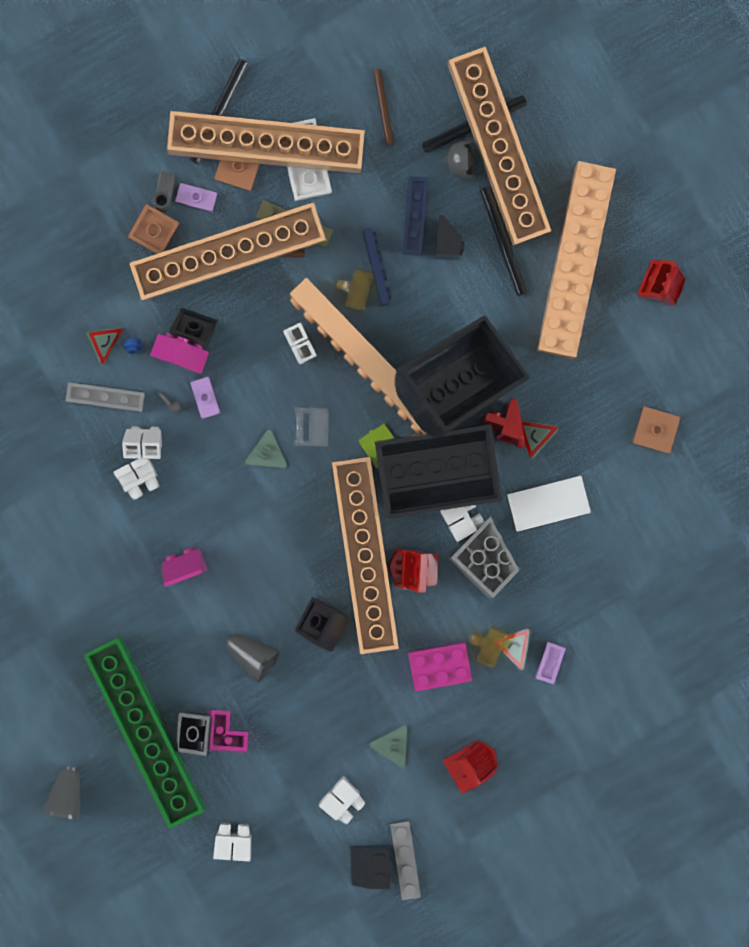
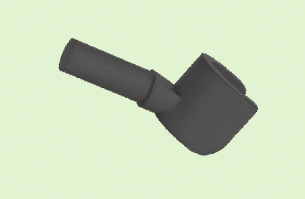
M162 391L159 392L158 395L166 402L172 413L182 410L178 401L172 403Z

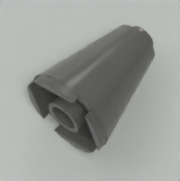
M238 633L230 635L225 643L227 651L251 678L258 683L269 674L267 671L275 666L280 656V652L276 648Z
M66 766L65 770H60L41 814L46 815V811H50V816L72 819L73 816H76V820L80 821V773L76 772L77 768Z

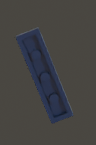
M409 177L403 254L422 256L428 178Z
M367 228L363 230V236L380 305L385 306L389 304V299H392L391 292L385 286L384 281H387L385 269L381 270L380 262L383 261L381 252L377 251L375 246L378 243L376 232L372 233V229Z

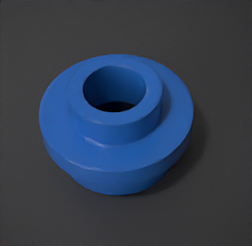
M131 338L125 340L123 349L130 354H136L143 349L141 340Z

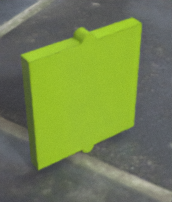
M382 424L375 430H370L369 434L358 441L374 466L378 468L375 441L393 439L394 437L386 425Z

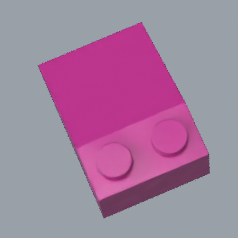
M192 547L184 550V555L177 557L176 554L165 558L166 562L162 563L165 587L208 570L200 549L195 550Z

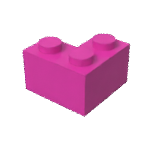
M166 333V336L157 335L150 356L202 374L209 352L202 350V345L194 342L190 345L188 344L189 340Z
M211 710L207 713L212 716L209 751L247 752L248 732L229 731L231 711Z

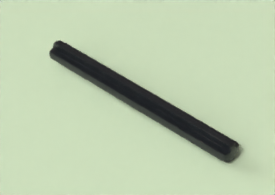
M239 59L211 115L224 116L248 67V63L245 60ZM190 157V161L198 165L203 159Z
M524 95L506 103L509 113L527 105ZM468 121L423 142L422 148L425 153L472 132Z
M490 187L482 188L480 194L516 295H524L527 293L491 189Z

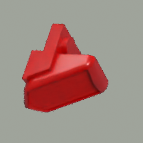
M663 259L661 261L651 260L637 295L674 306L682 293L686 277L676 262Z
M510 398L505 402L502 414L490 411V413H486L480 418L478 425L491 423L492 430L496 431L494 439L513 444L520 449L524 448V434L519 405L516 399Z
M396 548V552L387 565L394 581V586L401 589H411L418 593H425L426 586L437 584L438 554L421 552L415 549Z
M478 739L443 759L445 766L462 794L477 788L497 773L496 751L485 742H479Z

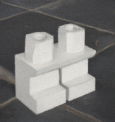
M301 322L283 331L299 365L317 357Z
M132 426L131 429H126L122 441L123 457L141 458L143 453V459H160L162 437L159 427H151L148 430L141 429L139 426Z
M143 456L113 472L120 481L124 491L128 492L133 500L143 496L140 485L145 483L149 491L159 487L156 479L158 475L151 460L143 459Z
M476 505L440 511L447 525L463 518L448 526L456 542L477 531L476 528L484 523L480 513L470 518L467 512L476 507Z
M344 775L319 802V807L336 821L339 819L345 824H348L353 818V815L347 810L350 805L358 811L365 805V801L360 796V791Z
M221 822L215 838L213 859L231 860L233 851V860L250 861L252 834H250L249 824H239L238 833H230L231 823Z

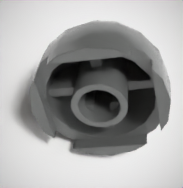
M472 140L456 142L450 147L448 155H445V166L449 167L451 174L459 179H473L475 175H472V171H476L477 159L476 150L472 149L470 145L474 144Z

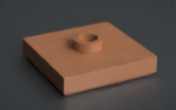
M220 160L214 180L251 192L260 164Z
M146 203L128 237L158 254L165 251L180 222Z
M643 406L632 443L670 454L681 417Z

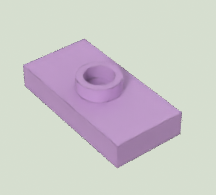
M180 183L175 202L213 212L218 194Z
M205 377L190 382L201 418L204 419L220 414L210 378Z
M547 641L535 678L554 684L566 648Z

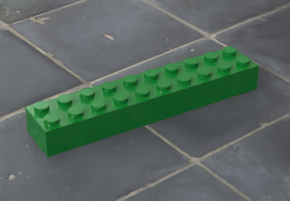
M122 636L84 654L83 656L168 828L171 829L203 813L206 806L180 753L175 751L176 745Z

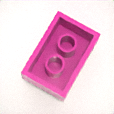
M464 641L408 651L415 692L472 681Z

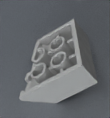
M491 516L448 559L489 599L494 598L519 571Z

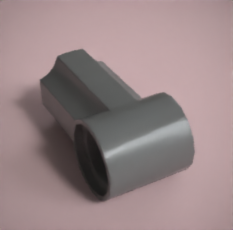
M170 172L159 173L153 203L156 209L161 212H167L172 207L171 200L176 181L175 174ZM161 198L167 199V203L163 206L158 205V201Z

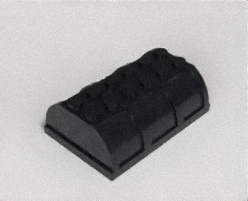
M484 315L399 367L394 381L398 398L420 429L431 436L440 437L526 382L530 376Z
M491 423L452 429L440 437H434L426 433L375 441L386 519L502 501Z

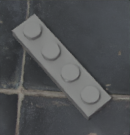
M68 382L66 402L143 412L145 393L70 382Z
M409 820L390 823L402 900L421 898Z

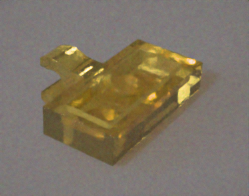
M355 269L351 283L338 280L336 288L349 292L345 307L364 311L373 273Z
M491 626L486 638L474 632L470 643L481 647L476 661L494 669L509 633L494 626Z

